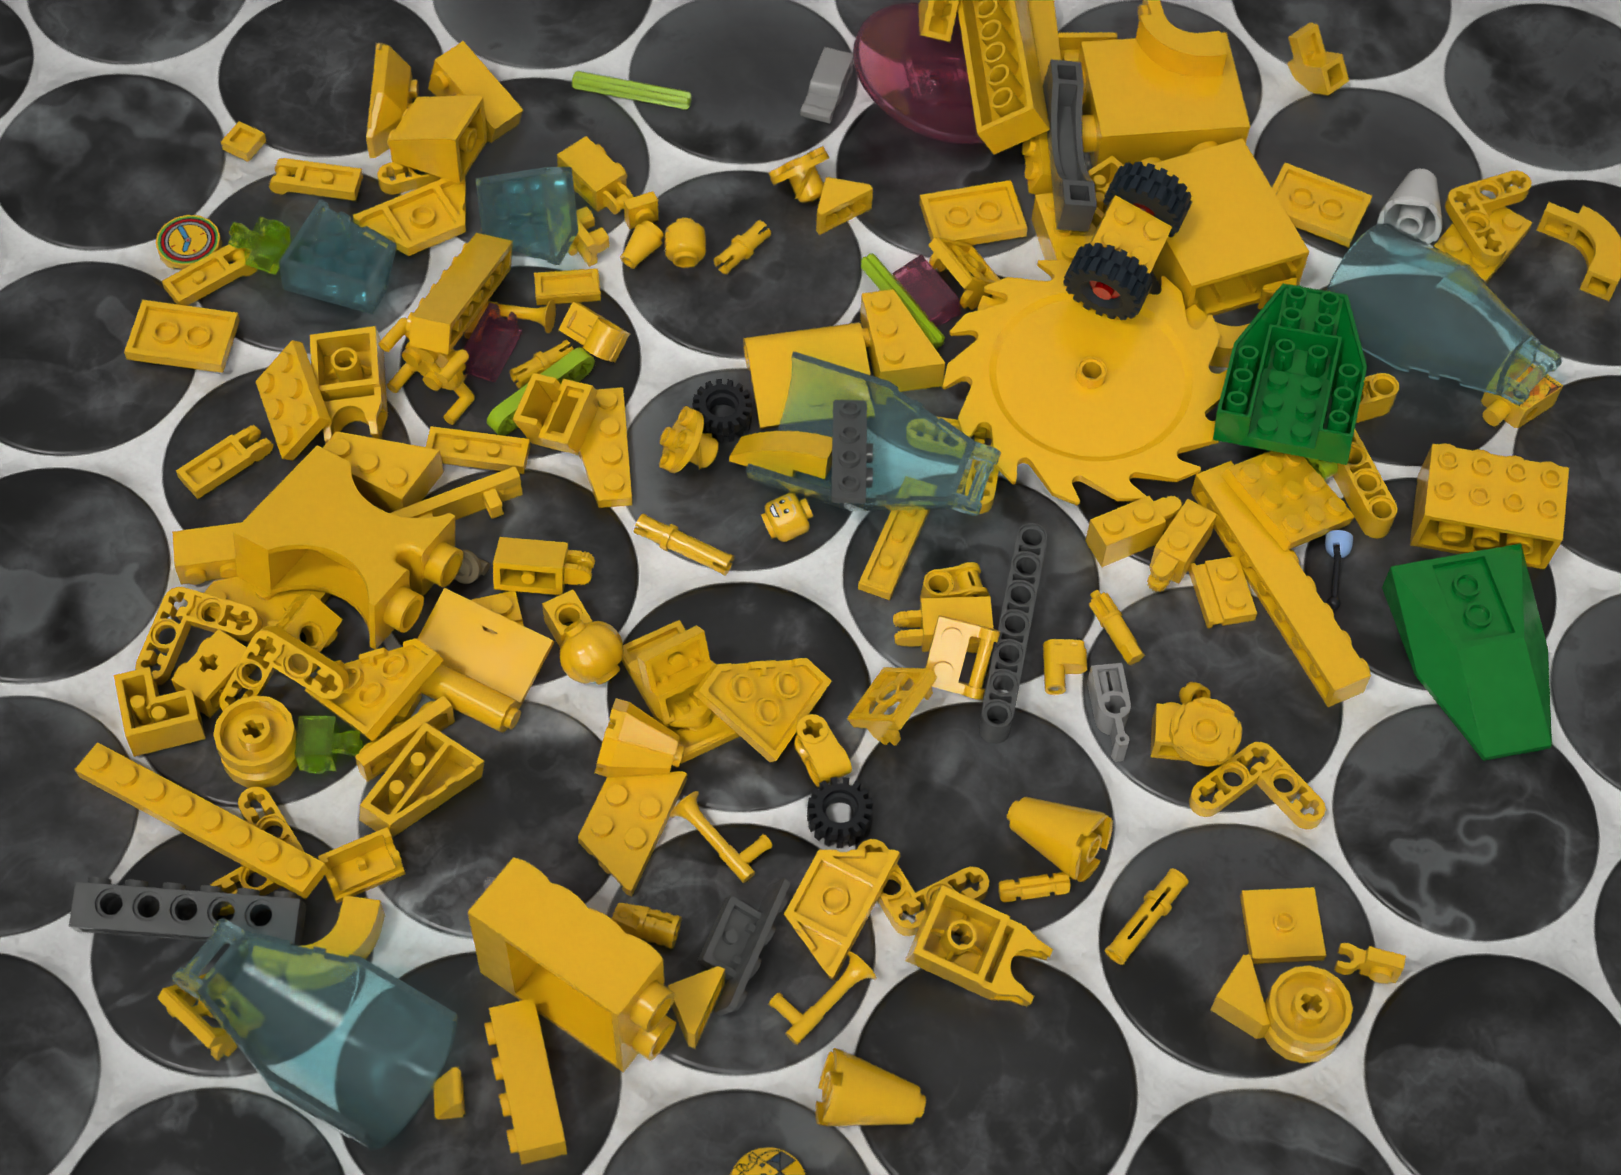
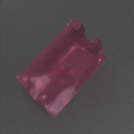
M922 254L893 272L894 279L900 283L926 314L928 320L932 321L936 327L961 314L957 295Z
M489 302L464 347V350L469 354V358L465 363V373L494 383L496 382L522 335V330L518 328V319L514 312H510L508 318L505 319L500 315L499 306Z

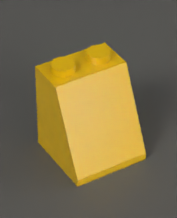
M478 95L417 97L411 107L405 109L401 122L396 129L391 130L388 136L387 145L390 147L392 162L460 184L487 142L483 97Z

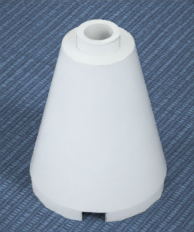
M1426 169L1412 170L1381 209L1378 219L1379 233L1382 237L1385 235L1391 241L1390 244L1395 248L1405 251H1420L1425 249L1428 244L1438 240L1443 221L1435 175Z

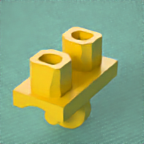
M568 204L559 208L564 219L561 227L554 231L556 237L553 240L552 246L559 254L568 252L571 256L579 252L589 267L597 264V254L610 247L609 236L603 228H599L588 233L587 229L595 226V219L587 206L572 211Z

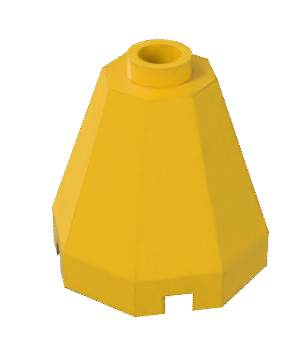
M615 698L609 717L610 722L606 728L597 760L595 774L605 777L669 774L672 766L679 767L684 746L678 745L680 736L632 703Z

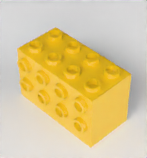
M1432 444L1418 473L1410 545L1464 554L1521 544L1527 567L1545 570L1563 541L1569 468L1558 466L1553 462L1540 463L1524 460L1519 456L1506 457L1490 454L1485 450L1472 451L1456 448L1451 444Z

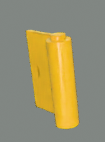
M860 322L743 338L745 362L751 374L760 429L833 419L834 400H864L867 402V414L877 413L866 348L870 347L869 333L867 328H862Z
M444 588L417 638L436 651L444 660L419 690H421L422 694L434 700L444 695L454 710L503 733L508 728L513 729L518 723L521 716V710L519 709L554 641Z

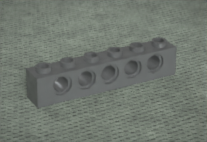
M89 877L88 883L75 882L69 927L77 932L255 946L256 941L293 946L302 945L307 905L301 899H297V894L293 892L275 891L274 897L259 896V890L238 888L237 894L222 893L223 888L210 885H201L199 891L185 890L186 885L170 882L163 883L162 888L148 887V882L141 880H126L125 885L111 884V879L102 877ZM115 898H121L122 907L120 911L114 915H109L107 907L110 901ZM158 900L160 903L158 913L151 918H146L144 914L146 905L151 901ZM190 903H196V915L190 920L183 921L181 917L183 908ZM228 905L233 906L235 914L232 920L224 924L219 923L220 909ZM263 909H271L272 918L270 922L265 926H257L255 922L257 914Z

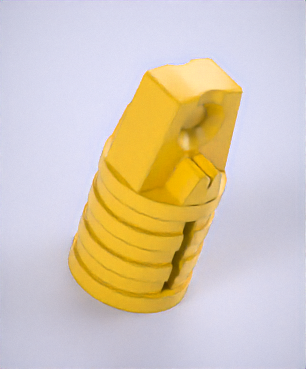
M619 902L613 913L612 920L626 934L646 940V942H653L657 945H664L667 948L673 949L680 931L682 917L668 912L664 913L658 909L654 910L647 906Z

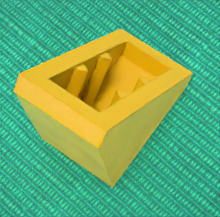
M921 0L918 5L920 35L950 42L959 0Z
M826 177L817 209V233L821 235L872 209L873 188L871 185Z
M1248 954L1242 956L1214 1000L1211 1011L1255 1039L1264 1038L1270 1026V1021L1252 958Z
M717 966L668 985V989L675 993L671 1005L688 1046L694 1049L725 985V969Z

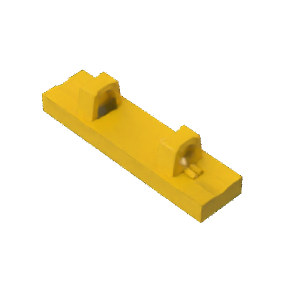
M516 466L396 510L391 512V514L409 518H429L451 513L456 516L455 520L486 509L491 519L504 515L502 502L523 495L521 477Z

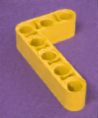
M1377 373L1365 377L1356 423L1383 416L1390 412L1399 390V383L1394 376L1387 373ZM1355 429L1347 465L1337 463L1338 471L1332 476L1364 534L1375 539L1383 538L1390 532L1398 508Z

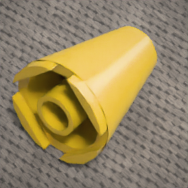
M1023 797L1020 801H1014L1007 814V820L1010 821L1009 826L1013 832L1071 879L1080 882L1088 879L1098 867L1101 860L1095 857L1100 847L1105 850L1107 849L1113 828L1112 818L1103 812L1030 797Z
M833 1048V1052H829L822 1069L818 1089H822V1102L816 1101L815 1119L818 1125L825 1127L913 1124L916 1117L921 1118L923 1115L926 1097L921 1094L918 1085L842 1049Z

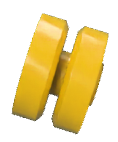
M250 696L238 699L226 707L217 719L214 729L216 748L225 771L234 782L246 788H268L276 786L290 777L298 766L301 755L299 738L292 715L281 702L265 696Z
M1301 966L1284 972L1273 984L1264 1002L1270 1021V1026L1264 1038L1272 1050L1287 1060L1299 1063L1322 1060L1334 1051L1351 1022L1353 1006L1349 991L1339 978L1325 969L1314 966Z

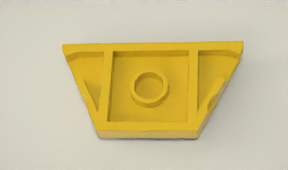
M464 177L460 184L442 178L353 215L354 225L407 256L466 232V178Z
M677 771L670 772L669 774L607 777L578 835L579 844L590 855L595 856L602 869L607 874L610 873L620 883L622 890L631 897L667 824L670 813L674 809L687 781L686 772Z
M818 850L784 916L830 979L835 981L848 956V951L852 949L901 856L900 852L896 850H888V852Z

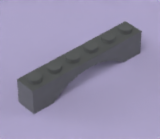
M1050 60L1043 82V92L1050 130L1047 131L1056 229L1088 232L1097 203L1094 181L1087 172L1083 153L1082 101L1084 83L1081 62Z

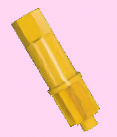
M1099 590L1093 591L1090 594L1092 602L1089 603V606L1099 620L1101 627L1105 628L1127 664L1131 666L1139 662L1145 654L1123 620L1122 613L1118 610L1108 593L1105 594L1103 592L1101 594Z

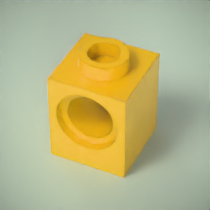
M574 589L542 603L544 621L559 647L566 638L564 630L568 626L563 625L564 623L575 622L580 619L583 623L593 622Z

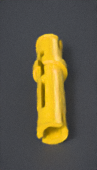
M644 513L640 515L635 524L637 526L634 528L635 534L660 544L659 547L665 551H668V549L675 551L724 576L727 575L733 563L731 562L734 561V555L723 552L679 531L678 526L674 524L668 526Z
M1171 868L1157 887L1145 894L1144 903L1126 923L1113 942L1105 949V953L1111 960L1119 965H1124L1126 959L1146 937L1160 917L1168 915L1172 910V902L1189 883L1183 873ZM1165 893L1166 896L1163 898V900L1159 903V905L1155 908L1154 911H1151L1150 909L1153 907V905L1157 902L1161 895ZM1141 921H1143V922H1144L1143 925L1139 928V930L1135 933V935L1129 940V939H1128V936L1133 932V930L1137 927V925H1138Z

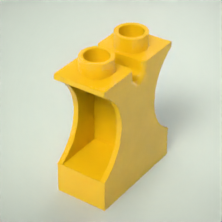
M318 445L233 531L238 578L271 595L288 590L309 589L326 592L345 600L363 617L369 630L370 647L374 650L383 643L394 629L405 633L412 628L421 614L424 605L423 595L434 584L441 587L448 586L459 572L464 555L462 550L455 547V515L447 513L429 518H409L397 516L377 508L367 501L356 488L352 478L351 462Z

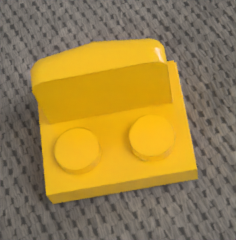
M696 625L637 655V659L629 663L628 667L632 678L646 695L648 704L660 718L662 724H668L672 727H700L711 714L712 710L693 694L710 668L717 665L710 660L705 631Z

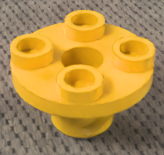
M821 146L800 158L797 157L768 172L773 185L789 179L796 194L795 199L798 198L801 203L811 202L821 197L824 182L815 165L830 157L824 146Z
M685 406L679 413L673 427L668 426L664 429L660 437V445L664 446L659 462L660 468L670 473H677L688 462L697 465L699 470L713 463L717 456L719 445L718 441L712 438V434L702 433L704 418L701 412Z

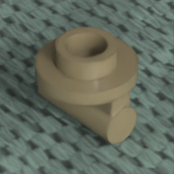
M460 549L463 551L464 556L460 570L454 578L455 580L463 584H469L480 575H485L488 572L490 563L478 558L469 550Z

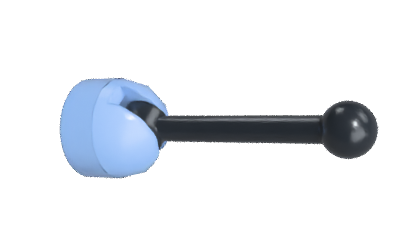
M1343 530L1329 531L1325 538V549L1334 558L1331 597L1327 600V604L1332 610L1338 609L1341 604L1338 598L1341 558L1349 555L1353 546V535Z

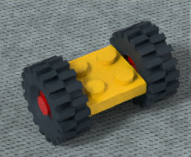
M1128 162L1125 163L1124 167L1120 166L1104 196V205H1107L1106 212L1091 242L1085 244L1084 247L1078 248L1064 276L1063 283L1064 286H1067L1066 291L1068 294H1074L1073 299L1076 302H1083V307L1087 310L1092 308L1096 310L1095 314L1102 316L1104 313L1110 319H1115L1116 316L1120 320H1126L1127 317L1132 319L1136 314H1139L1153 284L1151 281V270L1167 237L1171 238L1175 233H1178L1192 204V200H1190L1192 197L1191 193L1186 192L1188 187L1184 183L1179 184L1177 176L1172 175L1170 177L1167 175V170L1161 168L1159 171L1155 169V165L1150 163L1147 166H1143L1142 162H1135L1134 165Z

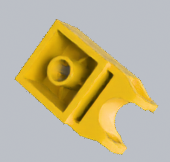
M376 326L310 335L311 367L330 417V421L323 428L325 443L328 442L336 431L341 432L344 426L355 421L367 424L370 429V435L373 438L382 439V431L388 418L384 350L378 344L381 339Z
M941 885L930 900L905 961L988 1000L1010 1001L1027 1007L1032 1003L1034 995L1026 991L1015 980L1011 973V961L1015 956L1035 957L1046 960L1051 956L1053 949L1041 942L1026 926L1009 919L1010 916ZM955 932L961 935L959 941L964 942V944L957 945L951 936Z

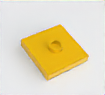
M1314 887L1244 890L1241 892L1240 900L1248 951L1253 964L1323 961L1325 959L1326 951Z

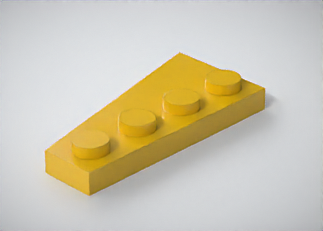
M623 388L596 389L597 393L593 403L598 410L578 454L580 459H582L588 481L599 508L632 506Z

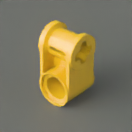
M967 562L959 566L929 571L923 580L920 603L921 598L990 596L988 589L983 587L979 576L981 573L980 565L975 562ZM932 590H939L942 593H937Z
M814 714L802 717L797 724L794 747L805 764L813 783L819 787V783L824 780L828 784L833 777L839 779L851 773L850 759L844 748L838 743L824 718Z

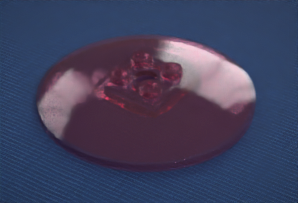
M911 2L891 5L876 11L868 17L859 29L854 41L853 62L857 76L871 99L894 120L926 137L955 144L984 143L977 134L958 11L950 42L920 35L919 3Z

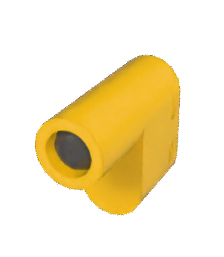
M1077 638L1076 640L1050 639L1043 643L1045 692L1050 695H1060L1066 691L1065 674H1081L1087 671V651L1084 641H1082V638Z

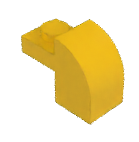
M1308 23L1288 37L1294 59L1287 63L1289 70L1295 80L1308 91L1316 94L1330 95L1349 82L1343 54L1325 51L1318 24Z

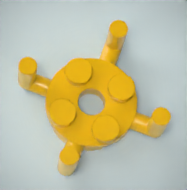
M408 318L399 319L378 343L382 350L389 352L403 335L409 339L405 350L402 352V358L406 363L387 383V388L391 392L397 393L415 372H419L424 376L423 381L430 389L438 391L440 388L453 390L459 398L443 418L447 423L454 425L475 400L474 393L463 382L467 378V374L463 375V371L466 368L465 363L469 358L468 352L464 349H452L449 354H443L409 346L410 332L406 331Z

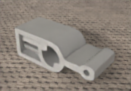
M824 47L812 76L809 92L802 105L800 116L826 123L832 121L834 111L837 105H840L853 73L854 54Z
M1123 664L1093 665L1090 668L1087 686L1094 720L1097 728L1111 737L1113 746L1111 752L1114 762L1124 761L1130 740L1124 728L1131 709Z

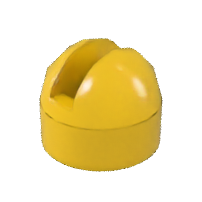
M1188 682L1185 688L1182 687L1180 689L1179 698L1182 704H1187L1188 702H1193V697L1195 699L1202 697L1210 698L1211 693L1207 687L1200 683Z

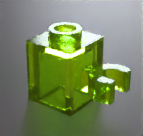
M259 217L253 230H249L241 223L233 222L228 231V234L231 235L228 244L236 248H245V265L276 275L291 246L289 226L277 220Z
M299 716L295 757L300 771L312 774L336 771L338 753L356 756L362 749L363 742L360 740V732L345 731L340 733L335 716Z

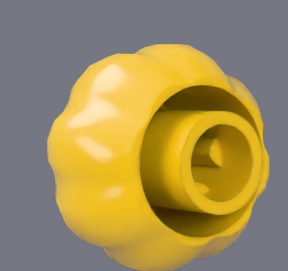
M580 619L570 624L564 630L566 638L560 646L559 658L561 666L569 678L584 684L595 681L600 685L613 678L619 672L620 667L618 664L623 658V642L621 636L612 625L602 621L583 623Z

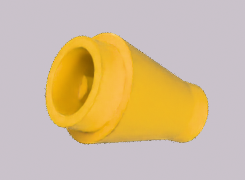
M645 220L642 224H637L624 252L620 256L621 261L628 267L635 269L641 261L662 245L663 232L650 221Z

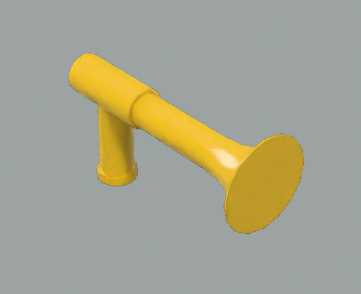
M550 300L544 307L527 308L487 301L465 331L464 336L472 341L478 340L485 315L535 321L545 327L546 333H550L556 316L555 302Z
M695 791L686 796L671 811L670 818L678 816L689 821L719 853V857L742 883L747 882L755 874L749 863L767 849L769 850L773 847L770 839L762 834L757 841L739 854L732 845L726 842L700 811L697 804L699 792Z
M848 951L849 965L844 974L804 1014L791 1005L780 992L772 997L769 1006L775 1008L793 1024L785 1034L794 1044L798 1045L823 1019V1016L857 982L867 978L877 979L873 970L855 953Z

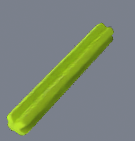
M575 71L572 78V87L577 90L687 110L692 100L689 91L593 73Z
M869 254L867 257H863L861 268L880 291L894 289L934 348L942 347L945 336L877 256Z

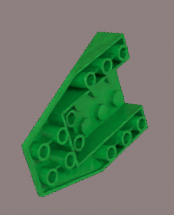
M1284 283L1278 288L1234 342L1217 409L1213 440L1347 465L1367 370L1348 295Z
M1515 544L1391 566L1382 589L1414 674L1481 759L1485 761L1550 749L1552 746L1548 647L1522 545Z

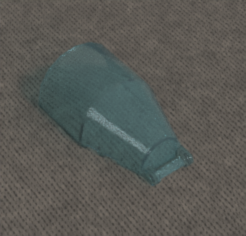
M1390 223L1376 224L1359 237L1346 252L1326 290L1348 295L1362 350L1401 371L1409 372L1411 368L1429 373V378L1439 380L1440 376L1458 380L1460 381V386L1499 395L1517 405H1521L1529 398L1530 391L1549 372L1555 371L1562 364L1560 355L1540 344L1537 337L1469 264ZM1532 363L1537 365L1520 383L1515 381Z
M793 351L791 356L792 373L790 387L777 431H800L833 437V401H866L867 443H873V462L866 463V467L873 468L872 488H866L865 503H833L831 501L832 467L826 478L822 479L799 471L796 472L794 477H790L748 463L746 471L750 480L845 511L956 510L972 516L979 515L982 507L980 500L992 467L998 463L1001 452L998 449L975 442L940 417L939 419L924 409V405L917 400L913 401L901 393L898 387L890 381ZM975 459L980 461L968 496L962 495L969 475L972 460Z
M221 918L213 927L214 933L184 968H178L171 977L172 981L179 988L194 996L205 1005L274 1093L367 1150L373 1151L383 1148L403 1130L433 1089L447 1062L455 1040L458 1021L457 1013L362 957L349 954V957L327 953L325 948L316 946L313 949L292 945L290 940L246 931ZM226 942L229 943L231 946L203 979L199 978L198 975Z

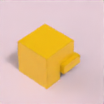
M533 373L512 420L527 439H530L532 444L578 455L598 410L593 403L597 391L593 385L563 379L560 384L556 378Z

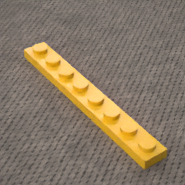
M98 742L74 769L77 775L87 782L304 899L308 898L328 871L324 862Z

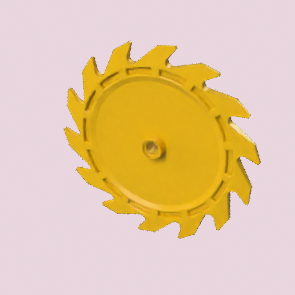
M1038 260L1037 266L1052 278L1050 281L1006 277L984 286V292L1001 297L1006 302L966 313L950 330L949 334L951 336L972 335L977 340L947 364L942 388L946 390L960 382H967L971 385L958 416V423L964 442L968 443L978 428H987L991 433L995 467L1012 484H1016L1017 466L1025 463L1032 468L1052 496L1078 506L1080 500L1072 484L1077 481L1092 487L1116 501H1137L1146 497V495L1130 482L1132 478L1179 482L1200 473V466L1182 461L1177 455L1219 442L1213 440L1215 421H1211L1205 416L1219 404L1227 370L1215 374L1209 369L1220 339V333L1213 315L1209 314L1200 328H1191L1187 322L1182 292L1169 279L1161 276L1160 294L1153 295L1148 293L1139 314H1136L1134 318L1130 319L1127 317L1126 320H1120L1116 316L1115 319H1110L1104 313L1100 316L1095 314L1096 310L1084 308L1083 302H1076L1073 299L1074 294H1068L1066 291L1067 286H1064L1063 281L1071 264L1066 260Z

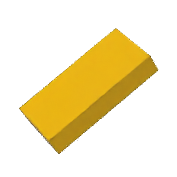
M598 268L534 273L536 305H547L550 300H554L555 304L572 303L573 301H601Z

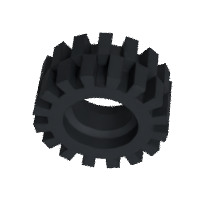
M716 379V385H713L711 381L706 382L705 389L700 386L697 389V395L694 394L692 409L701 412L703 415L704 426L702 433H710L712 438L714 436L717 437L718 443H723V437H727L728 442L734 441L735 434L738 438L744 436V430H749L750 423H752V398H750V393L747 389L743 391V385L740 383L733 387V380L728 379L727 384H722V379ZM717 405H728L734 408L735 412L730 416L719 417L711 414L710 409Z
M837 777L831 778L830 785H827L825 780L819 783V790L814 788L811 792V798L809 797L808 828L810 832L815 831L814 837L818 841L822 837L825 838L824 845L829 847L832 841L837 842L836 848H843V842L846 841L849 847L854 846L855 839L857 838L861 842L865 838V832L868 833L871 827L873 814L872 798H869V792L866 788L862 791L860 790L861 783L856 780L852 786L849 785L850 778L843 777V783H838ZM833 803H845L851 806L854 815L847 822H834L826 815V809Z

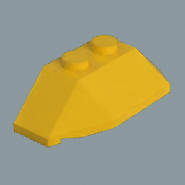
M376 43L366 131L369 158H377L390 149L387 141L391 130L397 128L402 120L405 109L411 107L413 98H417L419 93L418 80H413L411 67L389 45L383 43Z

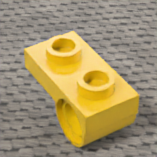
M574 301L558 329L582 344L583 348L589 353L610 362H616L630 335L629 332L581 303Z

